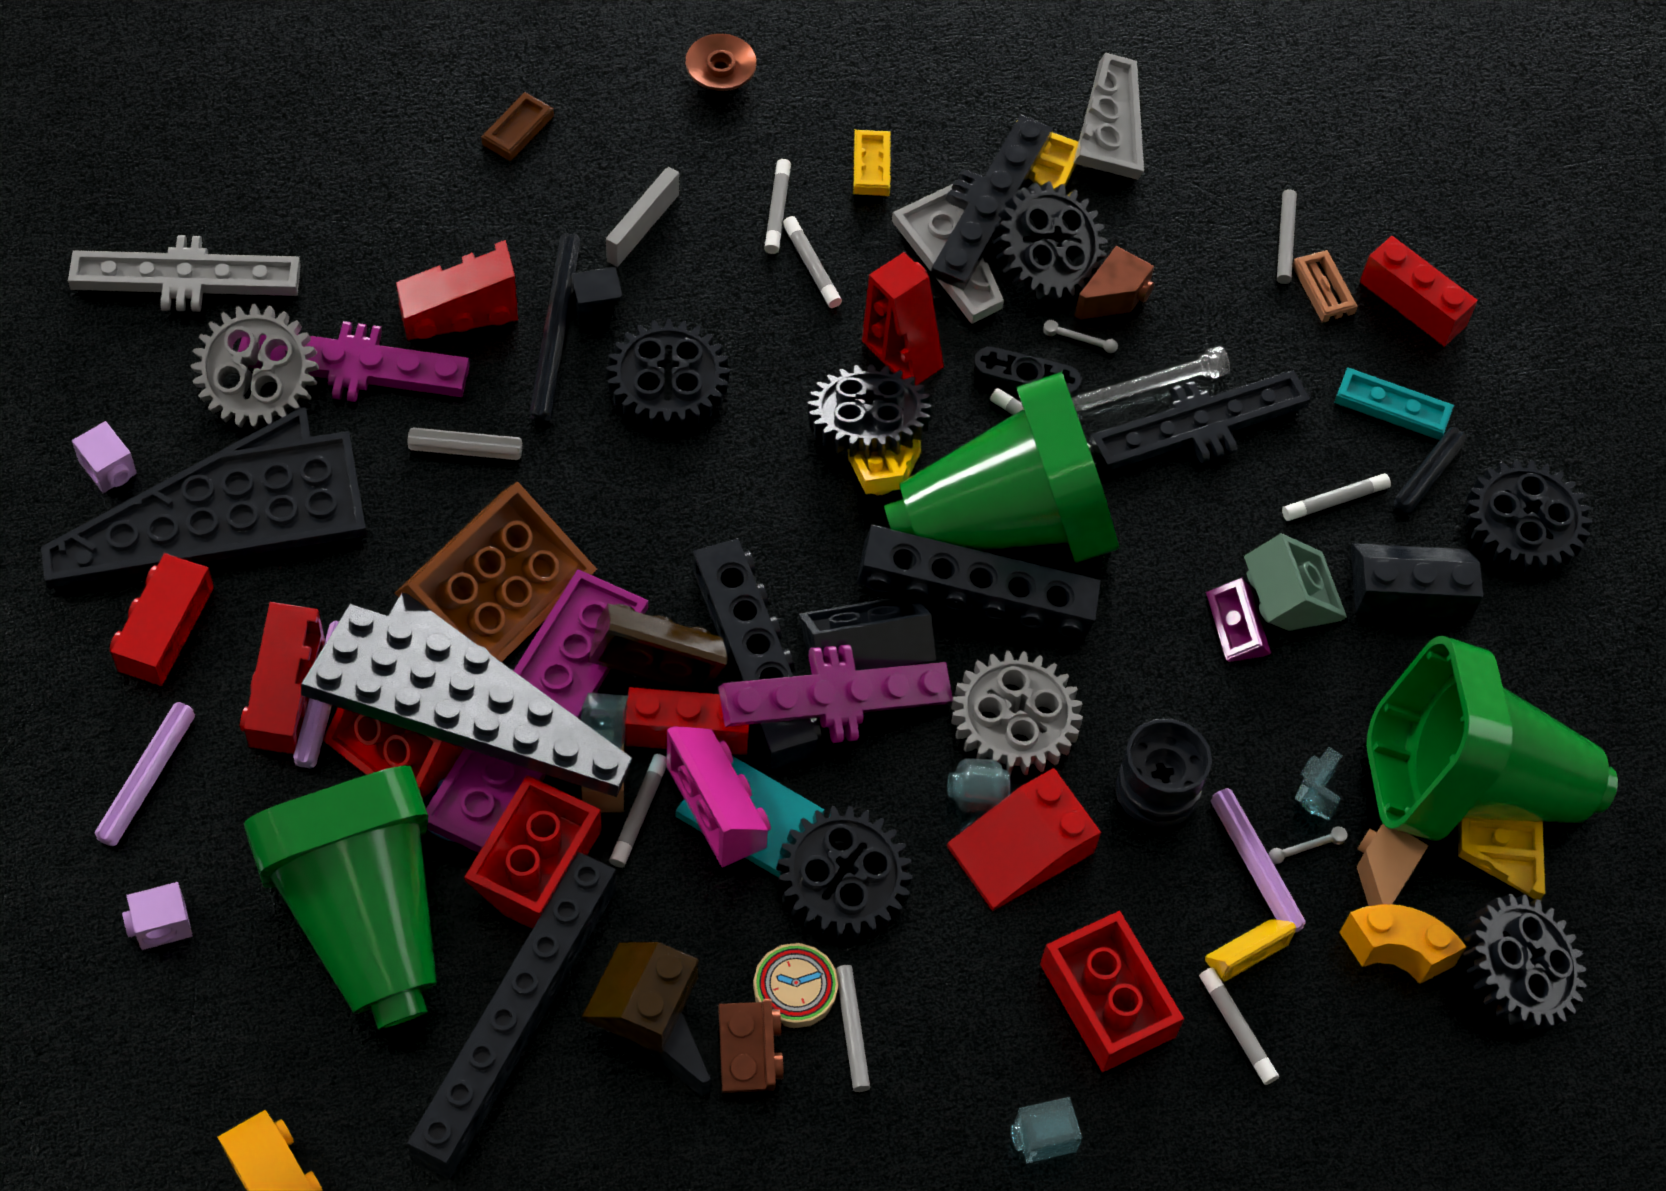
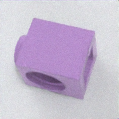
M106 421L72 440L79 463L102 493L113 487L125 484L130 477L137 474L130 451Z
M178 882L127 895L130 911L122 913L128 937H137L142 950L193 937L185 900Z

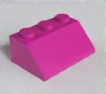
M674 726L667 729V768L721 867L723 868L767 848L768 831L771 830L769 819L765 811L761 807L756 809L750 799L752 791L746 777L743 774L737 775L732 767L733 757L724 740L719 742L712 729Z

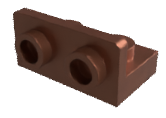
M763 999L762 1002L719 1004L722 1093L774 1091L776 1079H783L782 1053H774L773 1037L781 1035L780 1009L772 1010V999Z

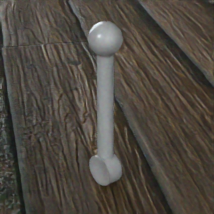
M1048 320L1044 323L1043 331L1048 336L1063 335L1102 347L1107 353H1114L1118 349V343L1114 339L1105 341L1058 327V323L1054 320Z
M1335 827L1329 835L1283 850L1273 848L1269 852V857L1274 864H1280L1285 857L1331 842L1340 845L1346 840L1347 831L1342 827Z

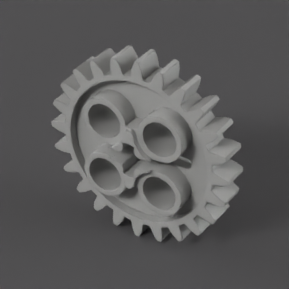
M252 304L250 315H246L238 306L236 307V318L231 319L224 312L221 314L224 322L221 327L213 322L209 323L211 330L214 332L211 337L200 334L199 338L206 345L205 349L196 348L193 349V353L202 359V362L191 364V368L194 372L201 373L202 375L195 378L193 384L200 388L206 387L198 396L203 402L212 400L208 409L213 414L223 409L221 419L227 423L235 415V424L239 428H243L247 419H250L251 426L258 430L261 419H265L269 425L275 422L274 416L279 414L282 418L288 415L286 411L288 408L291 407L294 410L301 408L297 403L299 397L311 399V396L304 388L305 385H317L315 378L308 375V372L319 370L316 362L308 360L315 356L317 351L311 346L304 347L310 342L311 337L307 332L297 335L302 326L297 320L288 325L289 316L285 311L275 319V311L272 306H268L263 315H261L256 304ZM262 335H266V340L263 342L261 349L259 350L260 337ZM249 337L250 345L245 351H233V345L238 338ZM275 347H288L287 355L282 360H270V354ZM259 360L263 367L262 369L256 368L252 374L248 366L256 365ZM228 374H240V381L235 387L230 389L223 387V381ZM251 383L252 392L250 398L244 399V395L247 393ZM265 383H277V391L273 396L268 398L260 396V390Z
M1006 651L1004 661L1002 662L994 654H991L988 667L982 662L977 661L974 669L975 673L966 670L963 683H957L955 691L957 697H953L951 709L955 711L953 712L951 723L959 725L956 731V738H967L964 747L965 752L977 749L976 760H979L978 763L987 757L992 759L991 770L993 771L1000 763L1005 764L1007 775H1011L1014 766H1020L1022 773L1028 775L1031 764H1034L1040 772H1043L1046 759L1052 764L1057 765L1060 753L1068 755L1072 745L1070 742L1077 741L1079 734L1077 728H1080L1083 716L1079 715L1082 701L1074 700L1078 690L1077 687H1066L1069 678L1068 674L1058 677L1054 675L1057 664L1053 663L1045 669L1041 667L1042 656L1040 655L1031 663L1028 662L1027 653L1024 651L1019 660H1014L1010 651ZM1004 685H1015L1020 690L1012 691L1007 689ZM1046 707L1053 713H1042L1037 708ZM991 712L995 714L997 717L986 718L982 716L981 713ZM1013 735H1024L1029 741L1016 740Z

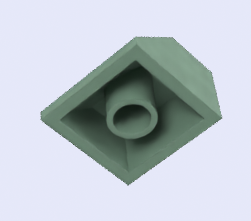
M1281 533L1244 556L1249 569L1247 571L1248 580L1256 589L1261 602L1259 604L1260 613L1269 624L1291 631L1338 622L1347 618L1322 551Z

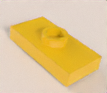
M855 130L853 194L889 196L890 131Z

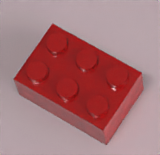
M1120 911L1046 944L1040 965L1102 1073L1176 1038L1184 1017Z

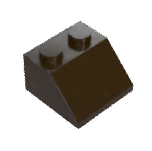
M659 942L619 943L582 1016V1020L662 1054L698 979V959Z

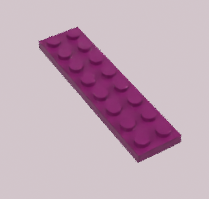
M579 569L575 572L513 671L578 719H581L611 668L588 662L599 616L608 603L612 605H628L636 612L645 614L648 610V600ZM464 748L426 808L429 816L427 829L479 853L526 775L543 782L546 774Z

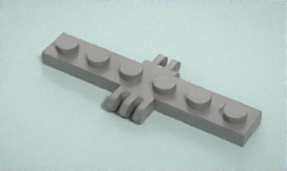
M178 235L176 247H168L167 253L73 251L68 283L71 290L162 292V311L171 310L172 299H176L177 311H186L187 299H191L192 311L200 312L203 293L297 296L301 264L299 257L208 254L207 248H202L201 236H192L191 248H187V237Z

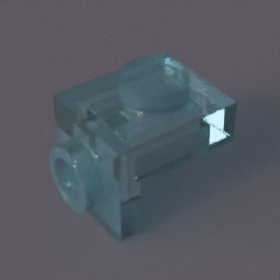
M1331 747L1327 748L1320 759L1313 755L1300 774L1304 777V780L1295 797L1308 812L1320 815L1326 820H1330L1341 800L1338 795L1325 787L1335 773L1343 756Z

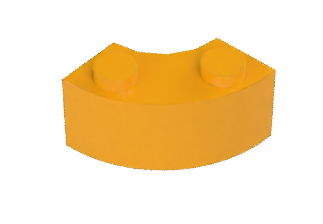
M1380 904L1357 909L1350 912L1339 932L1362 967L1375 963L1392 964L1409 972L1419 984L1454 967L1466 949V945L1444 923L1423 911L1402 905Z
M266 1110L217 1137L246 1191H323L312 1171L304 1175L288 1147L294 1143V1140L284 1121L280 1119L274 1123Z

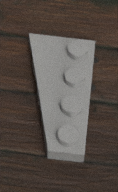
M1105 53L1099 61L1074 164L1137 180L1144 172L1137 61Z
M952 185L894 211L892 215L894 225L930 271L965 211L946 201V195L952 190ZM983 258L964 290L938 280L971 324L1001 310L1003 307V297L988 263H985Z

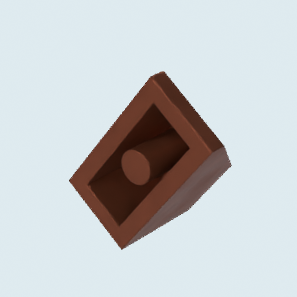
M1116 246L1079 294L1075 317L1088 319L1131 312L1139 300L1145 302L1150 296L1155 284L1151 281L1154 266Z

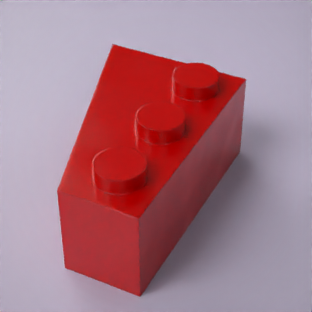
M506 240L496 243L495 251L475 258L473 253L463 256V263L442 271L439 265L396 282L399 306L407 340L427 339L434 335L465 332L472 328L503 325L507 322L518 320L515 275Z

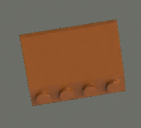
M516 482L502 491L405 582L395 594L400 597L402 592L409 594L478 646L486 648L489 654L502 662L548 617L577 569L592 575L597 568L520 483Z

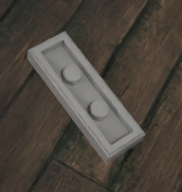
M670 167L666 168L606 237L607 262L618 267L678 197V171Z

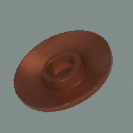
M712 34L698 39L691 45L686 55V69L690 77L697 84L711 90L728 91L743 86L752 78L756 70V56L753 49L744 40L729 34Z

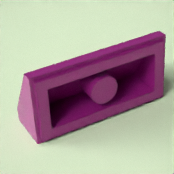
M1242 578L1206 592L1224 655L1228 662L1264 657L1271 654L1253 592Z

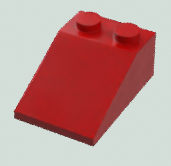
M1055 768L1019 787L949 841L947 847L988 906L994 911L1092 855L1095 852L1101 831Z

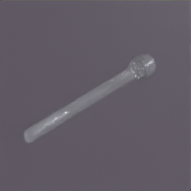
M1217 346L1205 350L1204 354L1199 356V360L1072 397L1076 412L1201 374L1205 377H1221L1230 372L1229 359L1225 349L1222 346Z

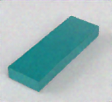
M1348 367L1334 402L1437 440H1441L1454 407L1453 404Z

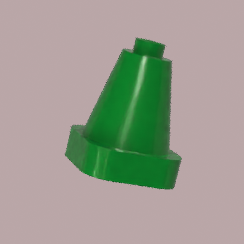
M1062 372L1016 387L1023 410L901 482L899 485L903 499L884 505L891 530L982 552L1068 543L1074 563L1076 564L1120 549L1105 494Z
M1446 636L1433 638L1422 649L1379 702L1368 729L1367 753L1382 823L1387 828L1427 840H1442L1463 818L1580 823L1587 820L1594 812H1604L1613 802L1617 792V773L1614 768L1609 766L1607 756L1600 746L1504 688L1498 665L1492 652Z
M398 766L380 770L278 804L253 815L244 822L247 839L263 887H276L353 1013L372 1011L378 1030L387 1029L426 1014L428 1010L421 992L437 984L421 836L427 832L429 816L411 766Z

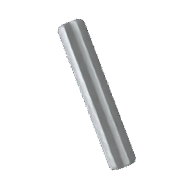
M411 428L408 433V448L414 451L518 460L522 454V439L509 436Z

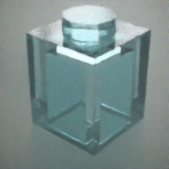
M587 693L582 706L581 721L619 749L622 748L625 739L628 696Z
M1070 1097L1019 1108L1015 1124L1011 1125L1014 1146L1017 1151L1023 1150L1026 1163L1077 1152L1082 1140Z

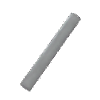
M1285 190L1282 193L1277 281L1281 284H1288L1292 279L1297 193L1294 190Z
M842 965L836 968L852 1085L853 1091L863 1092L870 1089L853 969L850 965Z

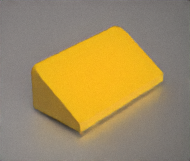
M1268 920L1206 955L1205 961L1210 968L1213 967L1221 981L1225 982L1288 946L1296 931V926L1293 922Z

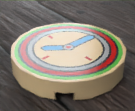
M800 943L781 945L768 952L757 965L753 980L755 1001L762 1002L763 999H772V1010L780 1009L783 1026L790 1028L811 1026L825 1018L835 1002L838 991L836 969L829 958L815 947Z

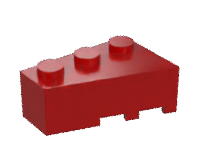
M903 252L869 274L862 342L886 366H889L893 373L902 370L903 379L915 377L916 386L942 369L944 364L929 276L920 263L914 262Z
M276 602L269 603L257 667L251 681L249 706L244 707L240 721V729L245 731L249 747L294 754L309 702L308 697L301 695V683L325 644L318 609Z

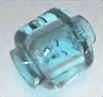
M994 759L961 760L955 773H949L947 781L949 797H955L956 804L962 811L988 812L1010 795L1009 772L1003 770L1001 764Z

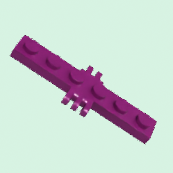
M345 321L342 324L338 340L310 336V342L304 346L314 347L317 351V354L308 360L316 362L319 370L308 372V375L327 378L328 385L333 386L332 399L341 400L344 388H348L347 401L356 402L359 390L367 391L369 384L462 397L470 367L469 358L380 346L381 326L373 325L370 337H366L367 325L358 323L355 335H351L352 322ZM262 335L260 337L259 350L261 349L263 342L266 340V335ZM242 337L238 352L245 351L249 347V337ZM275 347L270 354V360H282L287 355L288 347ZM258 360L256 365H249L248 367L262 369L263 365Z
M840 645L838 654L835 646L825 647L823 654L819 647L810 648L809 661L812 675L723 683L718 687L725 727L819 717L821 726L823 728L829 727L830 738L833 743L843 742L844 732L847 741H857L859 738L858 724L863 723V713L945 705L953 701L946 662L855 671L850 645Z

